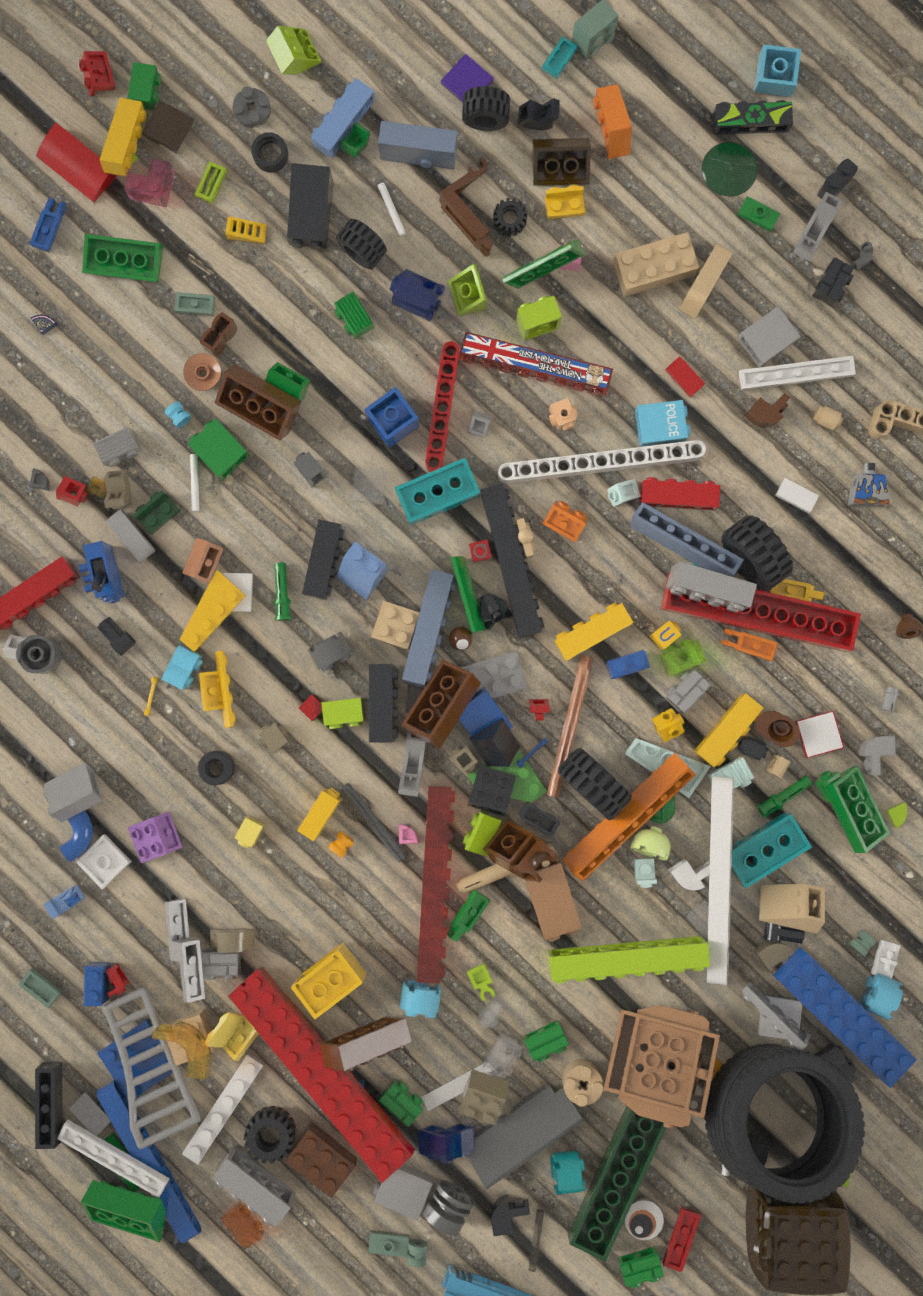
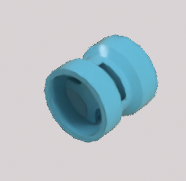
M179 401L172 403L165 410V414L173 420V424L177 428L183 427L192 418L190 413L183 409V405Z

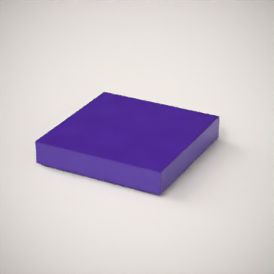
M465 54L441 80V84L463 103V95L468 89L489 86L494 78Z

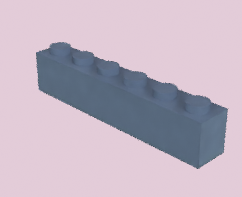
M642 502L632 516L631 528L699 567L731 577H735L740 570L744 559Z
M431 569L402 681L405 684L425 688L433 675L430 669L432 665L436 664L438 654H435L436 647L441 645V628L445 629L447 617L444 616L446 610H450L452 599H449L451 592H455L457 584L454 581L453 574Z

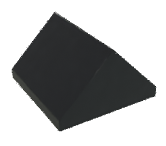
M503 718L469 738L487 766L509 767L520 748Z

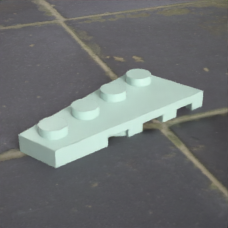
M635 738L624 754L652 773L665 763V760L672 756L674 752ZM677 754L696 774L679 791L690 798L711 766Z

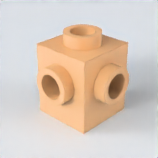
M568 398L551 404L549 407L551 414L549 415L552 426H556L557 430L563 429L565 431L574 426L573 424L576 422L578 413L575 406H571Z

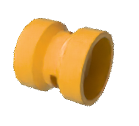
M339 831L336 835L337 840L331 842L328 848L339 857L344 858L347 854V848L352 847L355 842L348 835Z

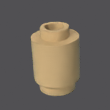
M820 405L813 416V420L817 424L830 430H834L835 427L839 428L843 418L841 417V412Z

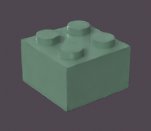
M601 0L574 24L572 42L578 46V51L585 59L591 55H596L605 43L609 44L615 37L619 15L606 0Z

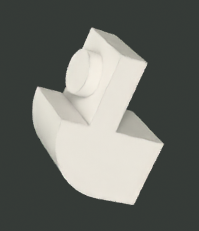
M683 859L668 870L682 887L688 890H700L705 887L701 880L709 879L710 861L693 870L688 861Z

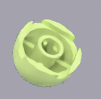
M651 826V829H643L634 836L630 848L652 858L658 855L659 860L667 861L670 855L671 844L668 837L662 834V829Z

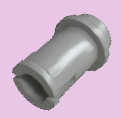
M887 687V690L884 691L886 695L881 709L894 712L897 696H900L899 689Z

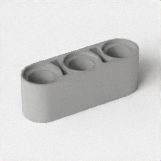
M119 509L106 520L109 527L140 563L156 551L122 509Z

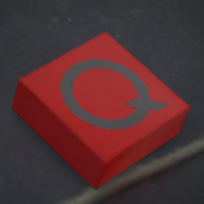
M488 540L469 543L473 563L492 559Z

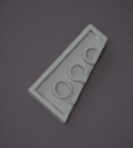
M751 982L742 989L744 998L749 1003H753L758 1008V1012L773 1023L772 1025L776 1031L783 1033L788 1038L787 1040L792 1047L803 1050L807 1046L811 1035L806 1031L802 1033L798 1028V1024L793 1019L787 1020L783 1010L778 1006H771L769 1004L770 1000Z

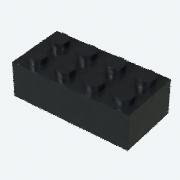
M369 664V743H393L395 738H398V726H395V719H398V707H395V700H398V688H395V680H398V669L393 664Z

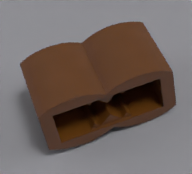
M221 312L214 318L211 328L203 333L200 344L206 351L217 357L225 349L226 342L231 340L236 334V323L232 318Z

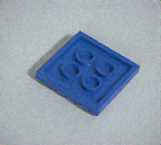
M146 1019L122 1037L125 1039L151 1027L152 1024ZM157 1033L127 1046L126 1049L129 1058L161 1043ZM114 1041L97 1054L128 1100L124 1069L116 1042ZM163 1051L131 1066L133 1078L167 1063L168 1060L165 1052ZM172 1069L135 1086L136 1097L172 1074Z

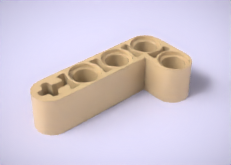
M716 243L680 306V311L694 319L697 317L733 254L732 251Z
M886 400L874 410L868 430L869 435L874 439H880L891 431L892 425L923 435V426L919 423V419L923 420V410ZM882 407L887 408L888 415L883 412ZM901 413L906 415L907 420L901 418ZM877 425L883 428V433L877 430Z

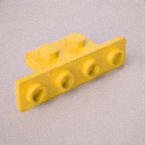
M221 650L215 652L217 671L199 673L198 675L203 711L222 709L224 726L228 728L234 726L235 713L231 709L233 697L228 687L230 676L226 673L227 656Z

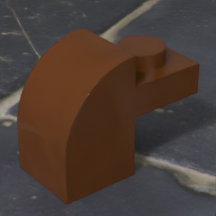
M784 393L773 406L760 397L744 416L756 426L763 428L774 426L784 417L780 413L788 407L786 402L791 397Z

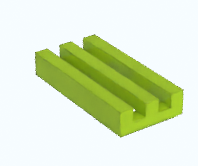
M209 161L194 194L195 197L213 204L227 174V168ZM215 168L213 175L209 180L205 193L202 194V191L206 185L212 169Z

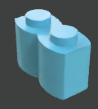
M179 645L161 680L181 690L190 688L194 681L192 676L195 670L198 671L203 663L201 660L202 655Z

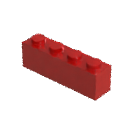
M648 477L641 483L640 505L643 502L651 507L716 511L719 508L720 485H715L713 481H704L703 484L696 483L695 480L677 482V479H665V481H658V478Z

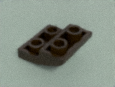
M159 101L142 135L158 145L159 143L177 154L195 119Z

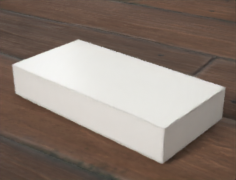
M786 478L783 479L775 495L807 513L811 512L819 495Z

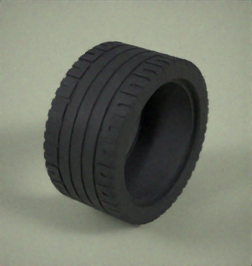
M758 1044L742 1049L739 1053L732 1055V1058L727 1059L726 1063L722 1064L720 1070L716 1072L715 1078L711 1081L712 1085L709 1090L706 1114L704 1115V1120L706 1121L705 1128L708 1132L707 1137L720 1163L739 1180L784 1202L809 1203L814 1200H820L822 1197H827L831 1192L834 1193L838 1187L844 1184L845 1180L849 1179L850 1173H853L855 1170V1165L858 1164V1158L862 1153L861 1148L864 1145V1113L861 1110L862 1105L858 1100V1094L854 1091V1086L849 1083L850 1080L847 1076H844L840 1069H837L836 1065L830 1063L827 1059L813 1053L782 1045ZM785 1072H795L805 1081L814 1096L818 1116L816 1133L808 1150L798 1160L780 1168H765L753 1152L748 1138L747 1117L749 1108L755 1094L766 1081Z

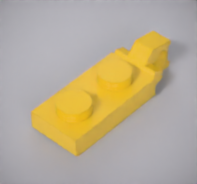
M784 579L769 590L770 593L812 602V600L821 601L824 596V592L815 591L814 586L809 583Z

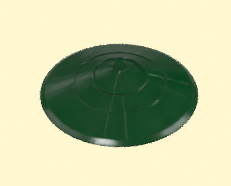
M723 142L715 145L707 152L702 162V176L705 183L712 191L722 196L732 197L745 193L751 188L757 177L758 168L754 155L748 148L739 143Z

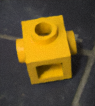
M672 708L651 719L656 732L664 743L684 733L682 726L684 720Z

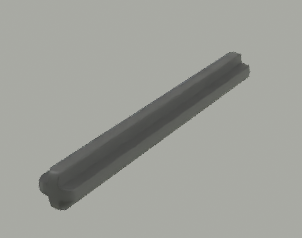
M346 783L341 788V791L399 863L406 859L407 855L351 784Z

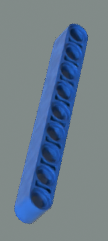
M115 1080L97 1090V1097L130 1156L170 1178L159 1198L163 1201L166 1209L165 1217L181 1243H185L200 1234L202 1231L201 1225L155 1144L143 1149L138 1148L130 1130L128 1100ZM144 1126L139 1128L143 1139L150 1137Z

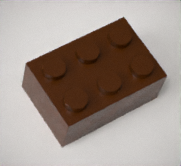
M311 1122L287 1154L285 1162L332 1198L356 1167L358 1158Z

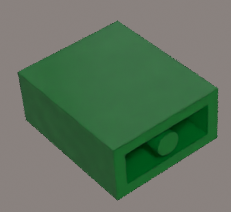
M216 418L213 421L207 422L204 429L200 433L194 434L188 443L193 451L222 481L250 456Z

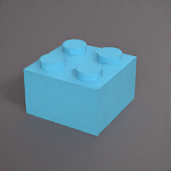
M763 45L758 56L754 92L791 97L797 87L801 49Z

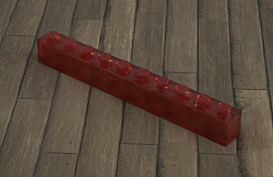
M428 786L417 982L440 984V978H444L445 966H441L442 958H446V947L442 946L443 939H447V927H444V919H448V907H445V900H449L450 888H446V880H450L451 869L447 868V861H451L452 849H448L449 841H453V830H449L450 822H454V810H451V802L455 803V791H452V786Z

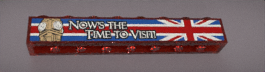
M465 332L460 350V359H463L462 361L465 363H479L482 367L488 369L492 367L499 368V371L504 373L515 372L518 373V376L524 378L529 376L535 377L540 382H555L556 386H570L580 392L584 390L590 391L595 396L607 394L613 368Z

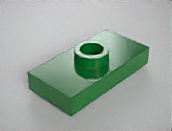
M747 196L737 215L771 232L780 213Z

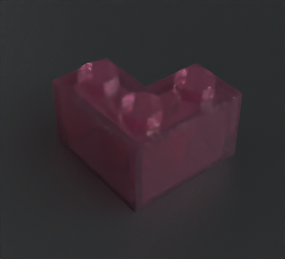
M151 158L148 175L144 176L129 172L124 191L130 200L167 207L175 170L170 162Z

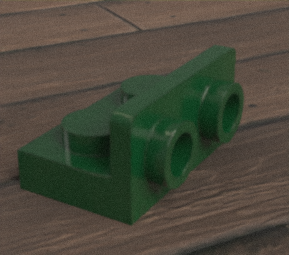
M160 491L155 492L146 504L137 507L136 513L133 516L153 535L181 510L165 492Z

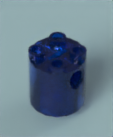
M405 269L402 273L395 276L391 283L390 291L393 293L392 305L430 322L434 312L438 311L441 300H439V297L443 295L446 286L412 270Z

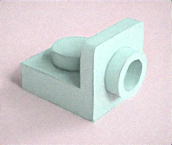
M635 479L617 483L607 489L613 507L641 497Z
M654 858L634 859L635 882L642 888L652 887V884H657Z

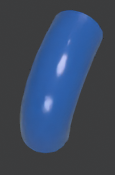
M85 810L67 819L72 826L73 836L69 841L62 844L60 849L69 862L85 852L92 840L93 826Z

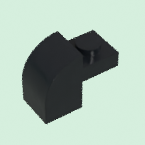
M553 98L543 105L533 100L525 102L519 106L518 125L531 130L552 129L553 122L558 119L560 114V100Z
M508 1194L495 1201L491 1210L494 1237L513 1234L511 1218L530 1215L528 1199L516 1198L509 1202Z

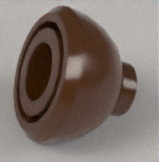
M912 614L903 615L896 628V635L902 639L915 638L923 633L922 623L918 619L913 618Z

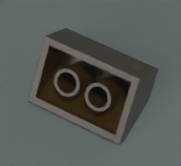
M589 138L532 139L533 186L589 184L591 158Z

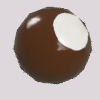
M456 627L449 634V643L456 650H466L472 644L473 635L466 627Z

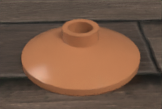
M198 353L186 361L183 368V376L191 388L198 391H207L218 384L221 378V367L212 355ZM206 371L207 375L201 377V372Z

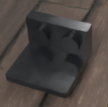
M479 766L467 806L505 816L516 776Z

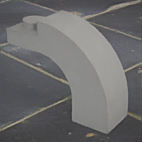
M828 192L824 194L801 234L793 253L797 254L800 258L811 261L843 200Z
M407 732L398 794L418 797L426 741Z

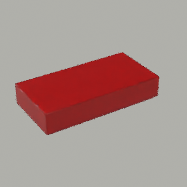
M680 356L665 369L690 398L705 385L702 379Z

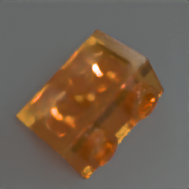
M240 1201L220 1219L245 1250L256 1240L259 1242L263 1237L264 1228L262 1224L252 1217L251 1211Z

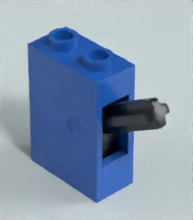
M103 541L83 545L87 563L79 565V571L81 573L89 571V575L83 576L84 583L92 582V584L84 586V591L86 593L94 591L96 599L103 600V602H108L109 604L119 602V598L125 597L113 546Z

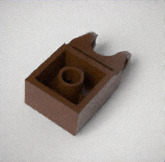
M509 820L503 823L483 848L492 862L526 881L538 883L542 881V878L536 872L537 866L543 861L552 862L559 859L558 855L547 847L542 839Z

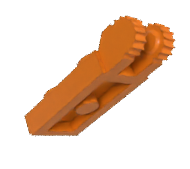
M725 629V634L738 637L737 644L728 640H722L721 645L761 659L773 661L778 646L777 642L742 631L737 632Z

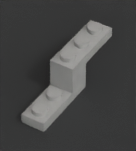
M186 899L166 901L165 912L170 960L180 962L184 1002L189 1003L205 999L200 940L190 938Z

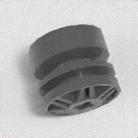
M441 1180L437 1184V1189L433 1192L434 1199L432 1198L428 1201L423 1211V1216L439 1231L451 1236H457L465 1224L464 1217L469 1216L475 1201L460 1186L446 1180Z

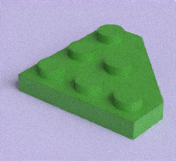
M520 750L517 751L509 767L487 766L485 763L481 765L516 776L511 794L512 799L533 802L547 792L527 761L524 762L523 767L517 766V761L524 758ZM478 768L467 775L473 785Z

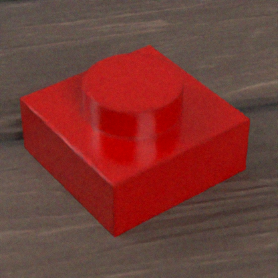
M311 694L299 709L311 721H314L322 712V703Z

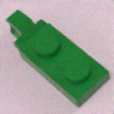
M474 889L453 919L451 927L447 932L448 937L457 942L462 934L470 932L489 904L490 899Z

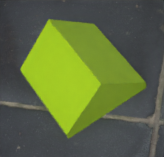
M472 264L448 280L458 316L486 309L487 300L476 264Z

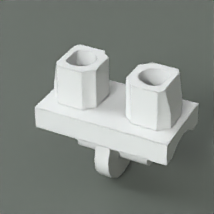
M880 939L871 974L878 975L880 973L892 978L895 966L898 964L897 958L901 945Z

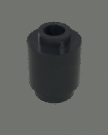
M744 736L739 743L738 751L759 761L761 758L766 757L768 748L765 742L750 736Z

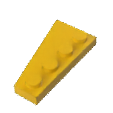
M216 570L180 637V640L193 652L200 648L246 597L219 570Z

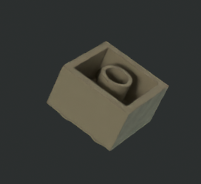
M472 1069L462 1093L458 1113L496 1125L507 1099L509 1081Z

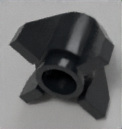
M486 594L481 598L479 603L480 617L487 630H490L495 623L503 618L506 619L513 616L510 609H508V603L495 594Z

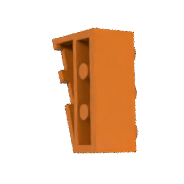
M619 85L597 88L596 97L593 98L594 109H597L598 122L601 125L608 159L630 155L632 125Z

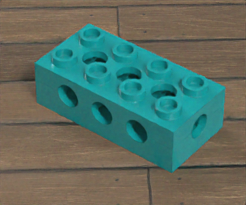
M466 458L394 487L410 526L480 497V490ZM453 481H458L461 484L458 488L450 486ZM437 488L443 491L439 496L432 493ZM418 496L425 497L423 503H417L415 499Z
M784 812L732 845L731 871L739 884L744 888H748L806 852L812 846L792 814ZM784 835L785 841L780 844L779 839ZM768 845L769 851L763 854V848ZM752 856V862L747 865L746 859Z

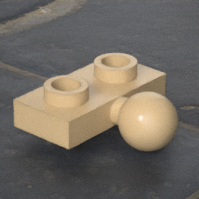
M524 518L516 520V525L519 529L518 539L523 544L525 559L532 558L534 556L533 552H536L534 541H532L533 532L530 529L529 522L525 523Z

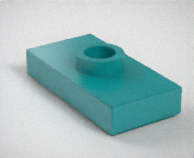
M562 36L542 65V70L558 79L578 50V46Z

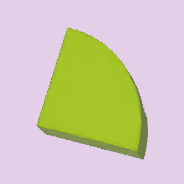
M906 802L886 810L894 828L901 826L907 817Z

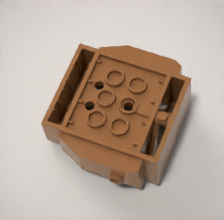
M662 1005L639 1009L637 1013L621 1009L604 1090L619 1094V1100L637 1115L664 1122L663 1127L675 1130L676 1126L681 1128L689 1126L691 1115L704 1118L720 1035L708 1032L710 1022L704 1016L698 1015L699 1012L687 1009V1012ZM703 1041L709 1042L710 1046L708 1049L702 1047ZM641 1044H647L648 1050L642 1051L640 1049ZM702 1054L710 1056L707 1070L701 1068ZM669 1062L675 1063L676 1067L674 1070L668 1068ZM637 1064H642L644 1066V1070L642 1072H638L636 1070ZM698 1079L705 1080L702 1096L695 1094ZM691 1101L698 1103L696 1109L691 1108Z

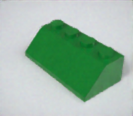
M92 1180L81 1200V1204L91 1221L160 1242L166 1215V1209L160 1198L152 1196V1198L147 1197L140 1191L131 1192L120 1185L117 1187L111 1186L104 1180L100 1182Z

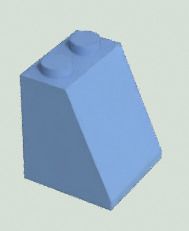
M354 542L343 557L336 578L368 600L390 569L386 563L357 542Z

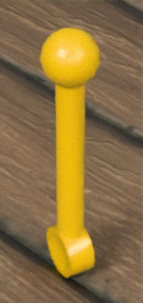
M157 677L151 678L152 685L144 712L145 716L150 715L155 685L158 683Z

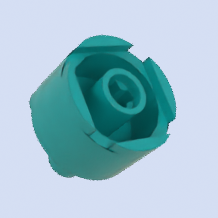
M570 1150L551 1153L550 1169L551 1177L556 1182V1185H553L555 1194L562 1195L585 1191V1181L581 1175V1171H584V1162L582 1158L580 1159L579 1152Z

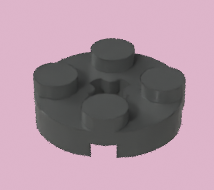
M244 87L234 98L233 112L238 122L243 126L249 128L259 124L261 126L269 119L271 114L270 102L263 91ZM254 104L256 110L252 109L251 111H248V106Z

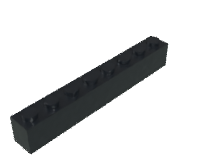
M503 484L480 489L518 637L520 639L542 633L541 628H544L542 617H538L537 614L539 604L537 598L533 599L532 591H535L532 580H528L529 566L527 561L524 562L522 558L525 552L523 544L518 543L519 529L517 525L513 524L512 518L515 517L513 507H509L507 502L510 499L508 489H504Z

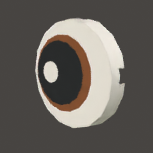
M638 1198L633 1201L624 1222L628 1232L633 1237L640 1240H650L656 1237L662 1230L664 1219L657 1203L648 1198Z

